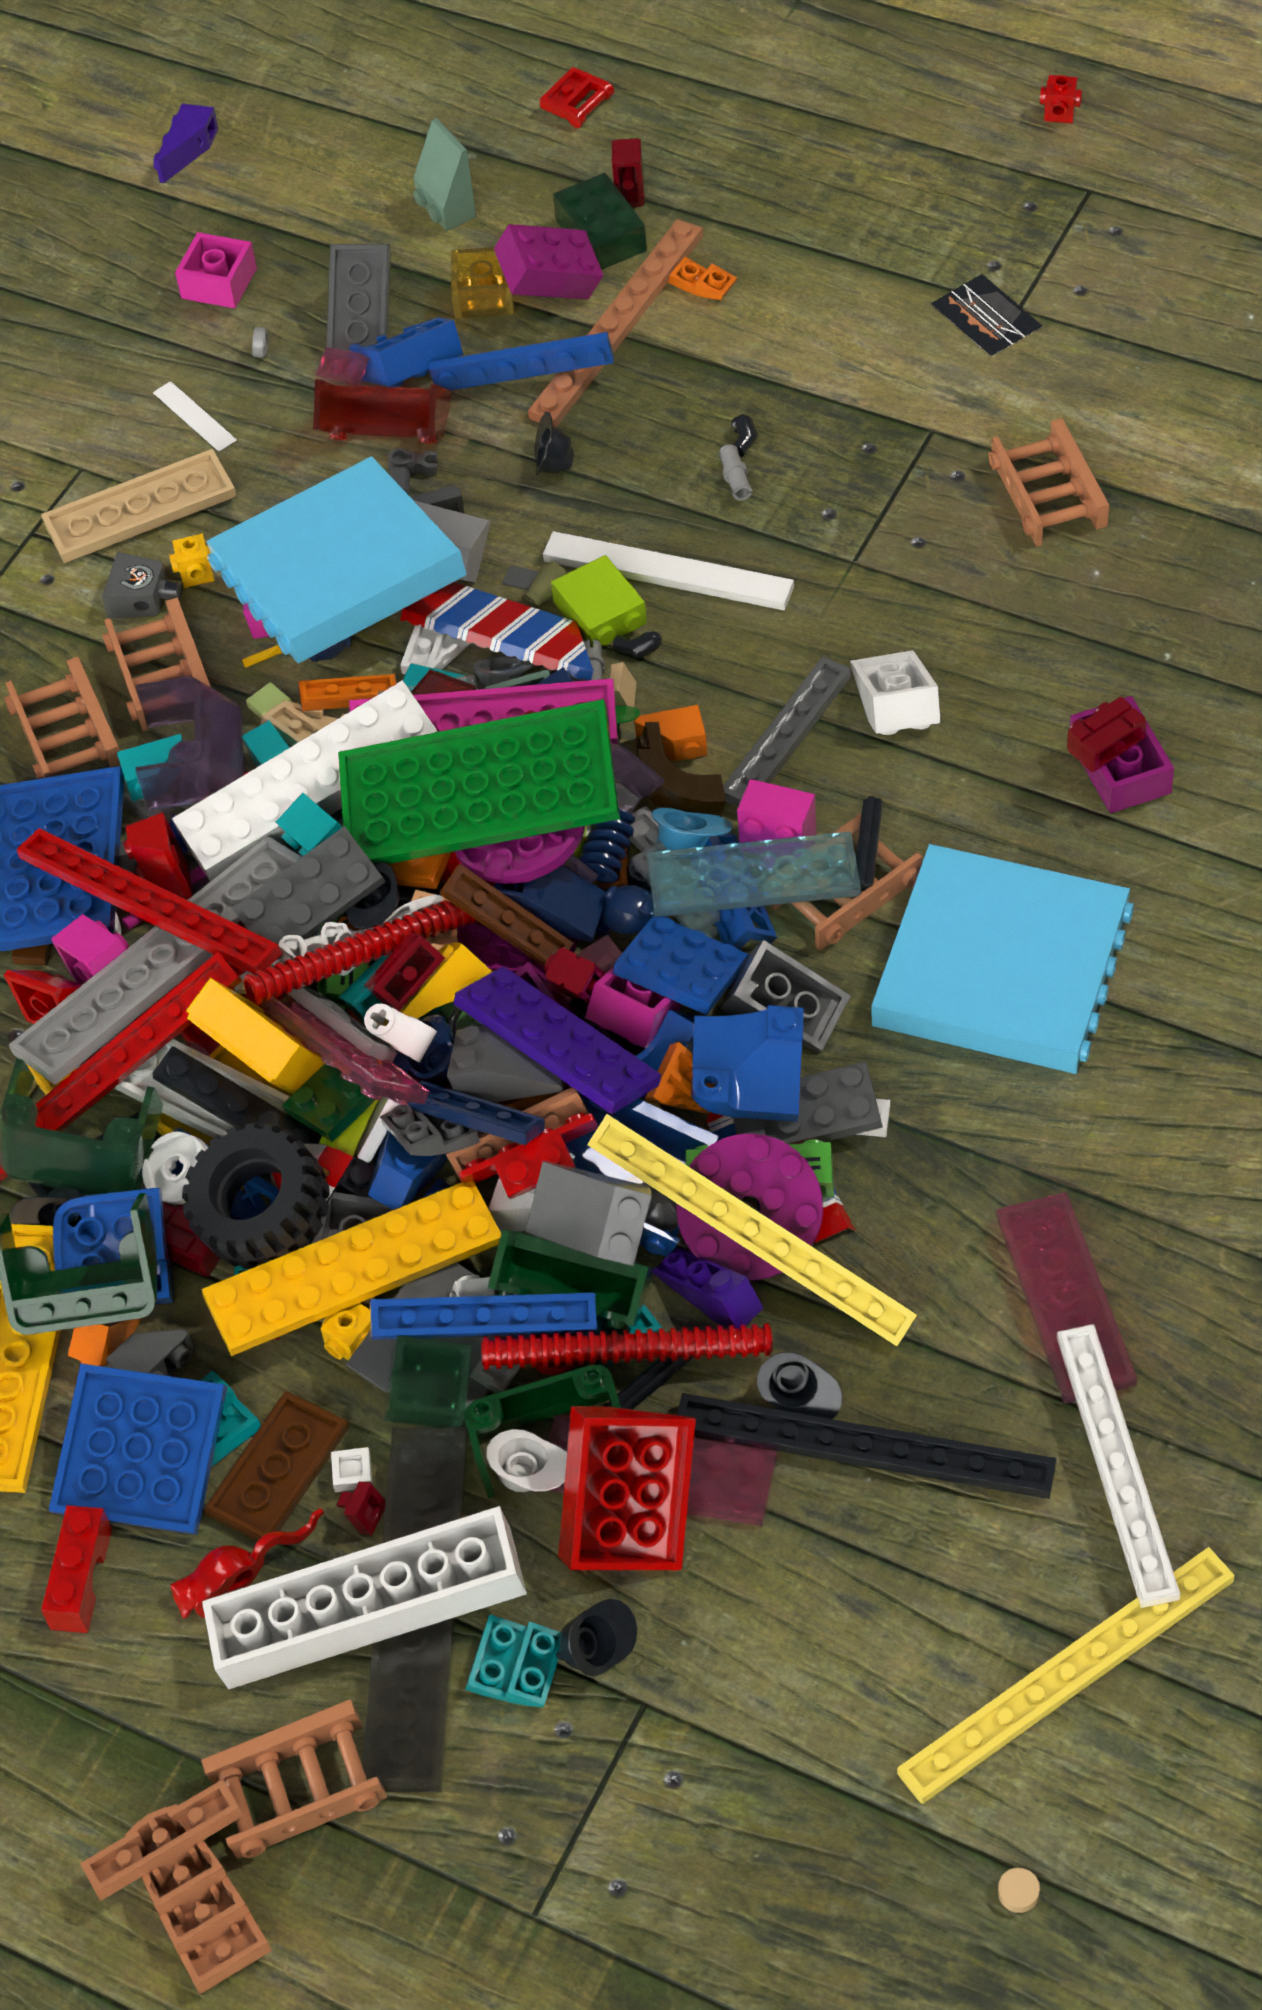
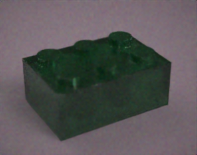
M606 173L553 193L557 223L564 229L586 231L601 270L647 251L645 224Z

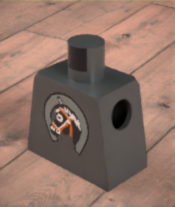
M117 552L102 595L108 618L157 616L160 613L164 599L178 598L180 600L182 584L181 581L168 580L165 566L161 561Z

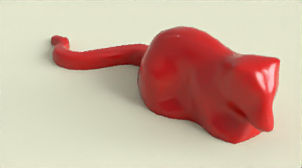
M319 1508L313 1512L309 1522L295 1532L275 1531L265 1534L257 1541L252 1553L232 1545L220 1546L204 1556L193 1573L170 1584L173 1598L182 1618L186 1619L189 1617L193 1609L198 1616L205 1618L202 1601L248 1587L262 1568L267 1551L277 1544L292 1545L309 1537L324 1511Z

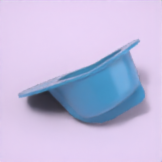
M658 808L652 812L653 820L659 824L658 847L677 854L689 855L697 853L704 848L710 836L723 835L733 829L732 822L716 815L690 813L672 808Z

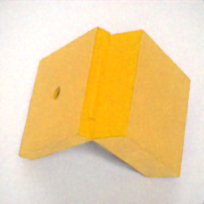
M212 978L208 980L186 1010L189 1013L188 1020L221 1044L209 1057L290 1097L329 1060L258 1005H255L250 1000ZM153 1109L146 1116L148 1124L155 1128L162 1136L181 1128L211 1146L209 1142L213 1139L212 1137L156 1109Z

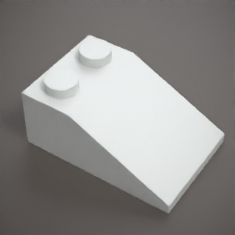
M914 650L850 661L868 722L876 734L891 735L901 729H925L931 724L940 723L938 686Z

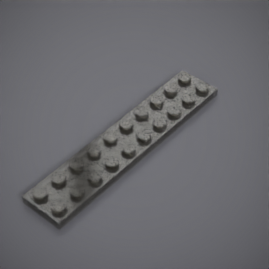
M392 1427L382 1543L463 1518L469 1439L467 1428ZM455 1617L373 1643L362 1766L367 1780L378 1777L386 1792L442 1793Z

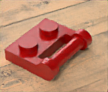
M572 67L539 99L540 108L568 120L573 127L580 128L586 122V117L603 100H608L614 94V88L609 82ZM591 90L595 91L579 109L575 108Z

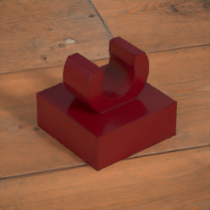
M359 1481L354 1493L346 1491L341 1493L336 1506L345 1508L343 1514L360 1534L372 1536L388 1503L372 1483Z

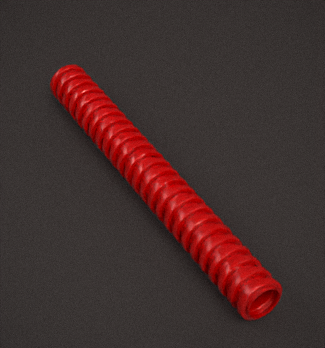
M444 900L440 902V905L433 904L430 908L425 907L421 909V912L414 911L411 913V916L407 914L402 919L396 918L392 921V924L385 922L382 924V927L377 925L373 930L367 929L363 931V935L356 933L353 935V938L349 936L344 938L343 942L338 940L334 942V945H325L324 949L316 948L314 953L306 952L304 957L298 955L294 958V961L287 959L284 961V965L279 962L274 965V968L271 966L266 967L264 972L261 970L256 971L254 976L248 974L244 977L245 992L251 1002L259 1005L262 1003V1000L270 1001L272 996L277 998L283 992L286 994L292 992V988L295 990L301 989L302 984L309 986L312 984V980L319 982L322 980V977L330 978L332 973L335 975L340 974L342 969L348 971L352 966L359 967L361 962L369 963L371 958L377 960L381 955L387 956L391 951L395 950L409 932L419 934L428 940L429 936L435 938L439 933H447L448 929L453 931L458 926L463 927L467 925V922L474 923L477 920L450 901Z
M763 1323V1327L752 1324L751 1328H746L745 1324H740L739 1328H734V1325H728V1329H723L722 1325H719L716 1329L712 1330L710 1326H705V1330L693 1327L691 1331H688L687 1327H682L681 1331H676V1328H670V1332H664V1328H659L658 1332L647 1329L646 1333H641L640 1329H636L635 1333L623 1330V1334H618L617 1330H613L611 1334L607 1335L605 1331H600V1335H594L592 1331L588 1332L586 1336H582V1332H577L576 1336L565 1333L564 1337H559L558 1333H554L553 1337H547V1334H542L541 1338H536L535 1334H530V1338L518 1335V1339H512L511 1335H507L506 1339L501 1340L500 1336H495V1340H489L488 1336L483 1337V1340H481L482 1366H484V1370H489L490 1366H496V1369H501L502 1365H507L508 1369H513V1365L525 1368V1364H531L532 1368H536L537 1364H543V1367H548V1363H554L555 1367H559L560 1363L565 1362L566 1366H572V1362H578L580 1366L586 1361H589L590 1365H595V1361L607 1364V1360H613V1364H618L619 1360L630 1363L631 1359H636L637 1363H641L642 1359L654 1362V1358H659L661 1362H664L666 1358L670 1357L672 1361H677V1357H683L685 1361L689 1360L690 1356H694L695 1360H700L701 1356H706V1359H712V1355H717L718 1359H723L724 1355L735 1358L736 1354H741L742 1358H746L747 1354L759 1357V1353H764L768 1357L773 1351L772 1329L769 1327V1323Z

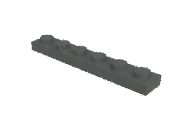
M822 656L723 785L727 802L739 807L750 779L769 784L772 782L851 678V668Z

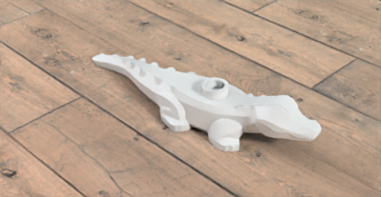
M430 895L413 900L396 909L379 926L382 927V924L385 922L392 924V921L396 918L402 919L404 915L408 914L411 916V913L414 911L420 912L425 907L430 908L433 904H440V902L444 901L443 897L440 895ZM327 922L322 927L320 935L308 939H303L298 935H286L278 944L282 957L276 960L271 967L274 968V965L279 962L284 965V961L287 959L294 961V958L298 955L304 957V954L309 951L314 953L316 948L324 949V946L327 944L334 945L335 941L340 940L343 942L344 938L348 936L353 938V935L356 933L363 935V931L367 929L354 931L349 929L344 923ZM352 966L351 969L348 971H344L342 969V972L339 975L345 976L352 970H354L356 967ZM246 972L239 976L243 981L234 988L236 993L246 994L244 977L252 973Z

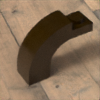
M645 722L642 736L637 737V753L632 768L635 780L645 796L659 808H672L684 812L722 817L726 798L721 774H690L674 766L664 752L659 722Z

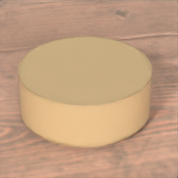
M1013 1868L1001 1876L998 1884V1896L1005 1908L1012 1912L1023 1913L1031 1910L1037 1904L1040 1885L1032 1872L1024 1868Z

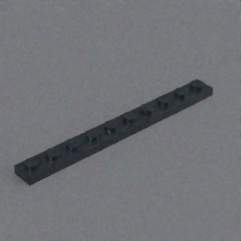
M682 1393L677 1412L678 1416L696 1419L695 1437L1050 1499L1057 1459L1053 1457Z

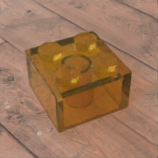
M494 247L451 250V295L455 318L514 314V294H511Z

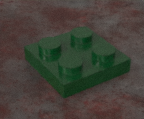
M331 1057L282 1106L288 1115L333 1142L382 1094V1091L377 1083Z

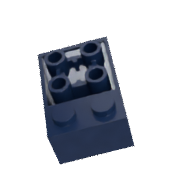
M561 865L552 872L527 883L495 884L494 888L564 937L593 941L605 904V900L602 898L605 891Z

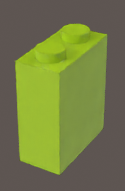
M607 555L601 556L551 581L554 604L565 618L577 622L582 639L584 641L590 640L591 648H593V639L599 641L602 646L607 645L617 635L623 636L647 624L644 600Z

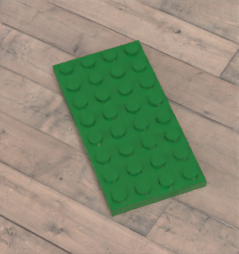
M604 699L338 752L343 827H346L372 863L384 862L391 864L620 819L607 708Z

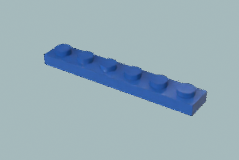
M608 332L432 361L429 362V371L436 393L613 364L614 354Z
M595 1293L370 1300L371 1340L554 1333L571 1334L592 1331L595 1333L597 1330Z

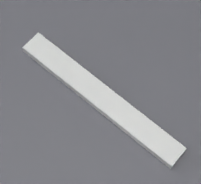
M554 531L543 552L544 562L555 561L559 565L579 568L601 556L607 555L627 579L784 611L794 589V580Z
M1092 1324L1057 1332L1059 1347L1140 1606L1145 1608L1180 1600L1179 1588L1095 1326Z

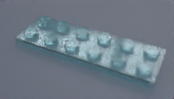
M851 831L647 853L654 917L860 896L861 891Z

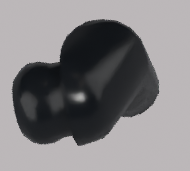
M740 414L733 418L731 422V427H736L734 432L739 433V437L733 445L737 447L740 457L745 455L757 439L753 420L745 414Z
M647 631L634 639L617 635L613 642V650L635 658H644L659 648L662 638L656 631Z

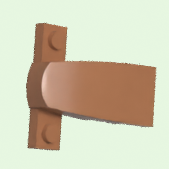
M223 1779L180 1805L175 1804L164 1807L146 1815L125 1834L124 1838L80 1863L100 1901L140 1877L143 1878L155 1909L199 1994H202L272 1951L268 1941L249 1912L247 1905L228 1878L224 1868L203 1841L244 1816Z

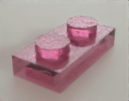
M326 347L316 376L328 381L359 386L361 379L365 375L369 358L361 353Z

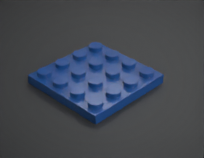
M80 1363L48 1511L53 1514L64 1515L66 1505L104 1508L109 1522L198 1535L228 1387L219 1383Z

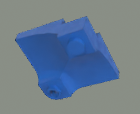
M768 1005L766 1010L748 1014L694 1016L691 1096L694 1101L707 1111L718 1115L797 1122L799 1116L804 1008ZM713 1083V1088L707 1087L705 1084Z
M159 1187L84 1196L71 1199L59 1207L53 1221L55 1270L121 1261L119 1245L122 1238L128 1232L133 1231L130 1209L138 1194L146 1193L157 1245V1301L155 1305L175 1303L173 1274L165 1230L162 1190ZM75 1216H81L82 1220L77 1223L76 1227H71V1219Z

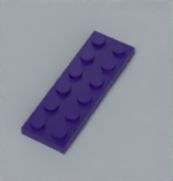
M504 966L455 993L454 1005L611 1115L659 1086L660 1073Z

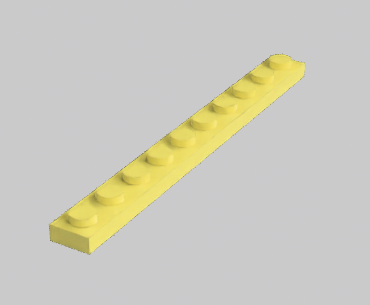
M608 1114L587 1144L897 1347L916 1319L917 1315Z
M1210 1547L1206 1548L1173 1572L1179 1588L1180 1600L1141 1608L1137 1597L897 1768L898 1776L923 1805L1232 1584L1235 1575Z

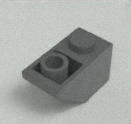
M185 1329L131 1334L109 1355L106 1361L109 1368L170 1376L176 1369L182 1368L189 1362L192 1354L195 1352V1348L189 1332Z

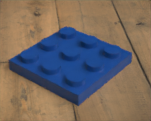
M654 914L617 959L612 974L708 1015L738 975L748 954L738 950L733 945L724 944L712 939L701 931L692 930L680 925L671 918Z

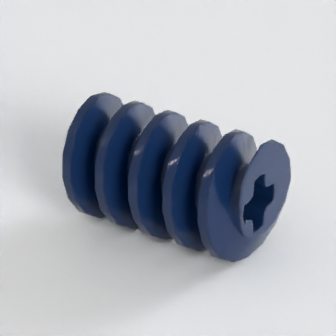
M620 808V819L591 825V832L587 835V843L583 846V854L579 857L578 865L584 874L593 880L606 884L617 882L618 875L615 872L621 870L622 864L620 861L626 857L624 849L629 848L630 840L628 838L634 834V829L630 824L635 822V817Z

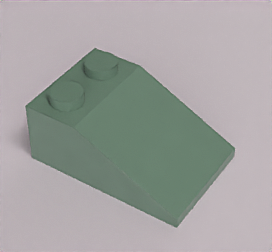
M436 118L431 121L414 175L416 190L413 191V195L417 204L429 212L433 222L439 223L447 232L475 218L476 212L467 149Z

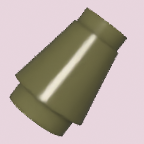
M550 561L547 565L543 564L524 594V598L533 607L539 608L541 604L553 597L551 581L567 574L566 570L555 561Z

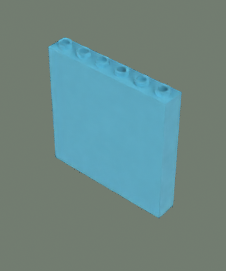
M372 456L207 540L211 552L207 555V558L215 572L221 571V576L228 588L234 587L238 599L243 605L248 604L256 621L262 620L264 629L269 637H276L281 651L285 655L290 654L298 664L467 575L460 550Z
M929 844L871 1006L872 1026L1077 1074L1080 1062H1087L1091 1049V1041H1087L1089 1033L1095 1034L1098 1028L1100 1013H1096L1098 1005L1104 1006L1107 999L1109 985H1105L1107 977L1113 978L1116 970L1117 958L1113 957L1115 950L1121 951L1126 935V931L1122 930L1123 924H1130L1134 903H1129L1130 888Z

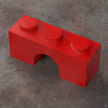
M66 1505L41 1609L50 1630L78 1633L89 1632L96 1596L93 1592L95 1563H105L112 1527L104 1508Z

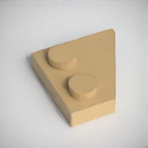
M284 700L261 716V724L270 720L284 741L290 746H294L338 718L325 716L324 709L302 711L300 704Z

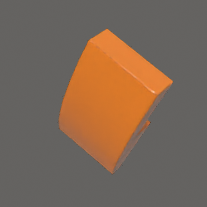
M684 257L670 274L668 283L700 297L722 300L735 284L737 277L713 263L706 269L689 258Z

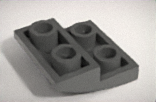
M409 1105L397 1106L392 1111L380 1116L382 1124L410 1155H441L480 1143L475 1129L412 1110Z

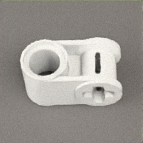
M382 1003L370 1007L364 1017V1024L370 1033L419 1063L437 1033L435 1029L414 1017H408ZM385 1020L389 1021L386 1027L383 1026Z

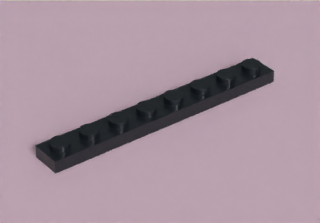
M174 1046L170 1048L153 1071L154 1080L233 1127L238 1126L240 1130L245 1129V1124L258 1123L262 1128L264 1124L269 1123L277 1125L281 1130L287 1129L303 1144H319L322 1135ZM354 1155L353 1162L336 1189L345 1194L371 1198L368 1196L375 1166Z

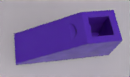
M181 104L177 115H174L168 134H165L159 153H156L154 156L153 166L158 172L160 183H165L210 149L218 132L214 107Z
M677 1247L673 1252L669 1253L653 1270L655 1276L714 1322L727 1328L728 1325H734V1328H739L740 1324L747 1325L763 1309L746 1276L702 1257L697 1258L694 1254Z

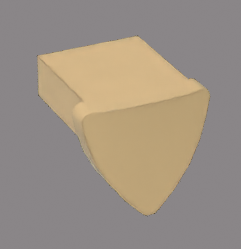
M624 662L612 664L610 679L613 678L615 705L634 707L636 680Z

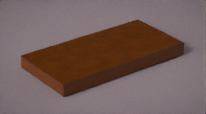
M285 1390L204 1508L205 1515L255 1541H258L269 1532L280 1531L331 1456V1452L335 1450L350 1428L348 1421Z

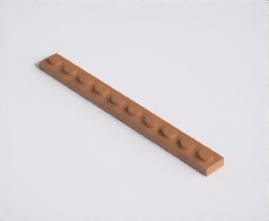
M677 219L587 335L608 332L614 353L666 286L673 270L684 257L689 256L702 239L703 228ZM604 365L557 373L528 410L529 419L539 423L543 414L547 411L550 412L553 427L556 428Z

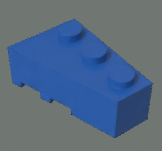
M438 317L403 328L404 333L389 339L386 338V335L376 337L377 343L367 347L359 346L358 343L350 345L349 348L358 379L386 386L387 389L397 388L404 384L403 380L410 377L419 378L429 373V362L456 358L463 355L454 320Z
M388 1130L378 1152V1160L374 1168L368 1196L392 1210L403 1207L444 1167L448 1157L446 1154L433 1156L410 1155Z

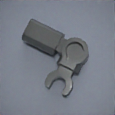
M404 448L393 449L388 455L389 475L409 495L410 475H415V472H421L426 476L437 475V452L426 451L422 454H416Z

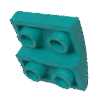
M489 1614L465 1690L505 1702L543 1708L558 1662L555 1653L560 1650L559 1637L561 1632L530 1621L527 1626H523Z

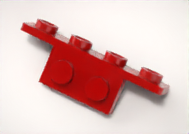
M585 1113L573 1115L565 1121V1125L554 1130L552 1128H545L542 1133L526 1145L512 1143L502 1147L498 1151L499 1154L487 1160L485 1158H478L467 1163L466 1169L459 1172L460 1178L464 1183L470 1181L478 1183L498 1174L507 1197L511 1200L536 1189L543 1160L576 1168L566 1143L598 1129L597 1120L592 1113L585 1115Z

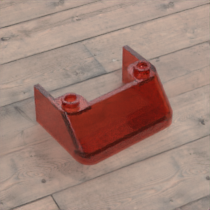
M315 379L313 429L329 434L330 440H347V435L419 438V443L437 444V439L444 438L451 404V391L437 384H431L430 389L333 385L324 380Z

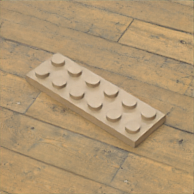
M212 448L41 514V517L63 562L66 563L237 497L235 487Z

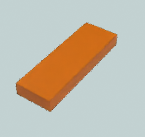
M395 674L298 681L302 711L349 708V700L371 699L396 685Z

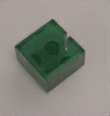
M397 1335L391 1353L388 1380L390 1384L387 1389L384 1421L459 1430L464 1420L472 1345Z

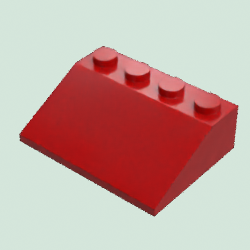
M571 1406L558 1557L570 1570H682L695 1418L614 1407Z

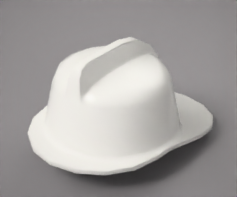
M511 1429L500 1432L492 1438L487 1446L486 1459L490 1468L497 1473L500 1482L510 1490L515 1492L549 1491L561 1486L565 1482L567 1452L539 1438L535 1434L525 1430Z

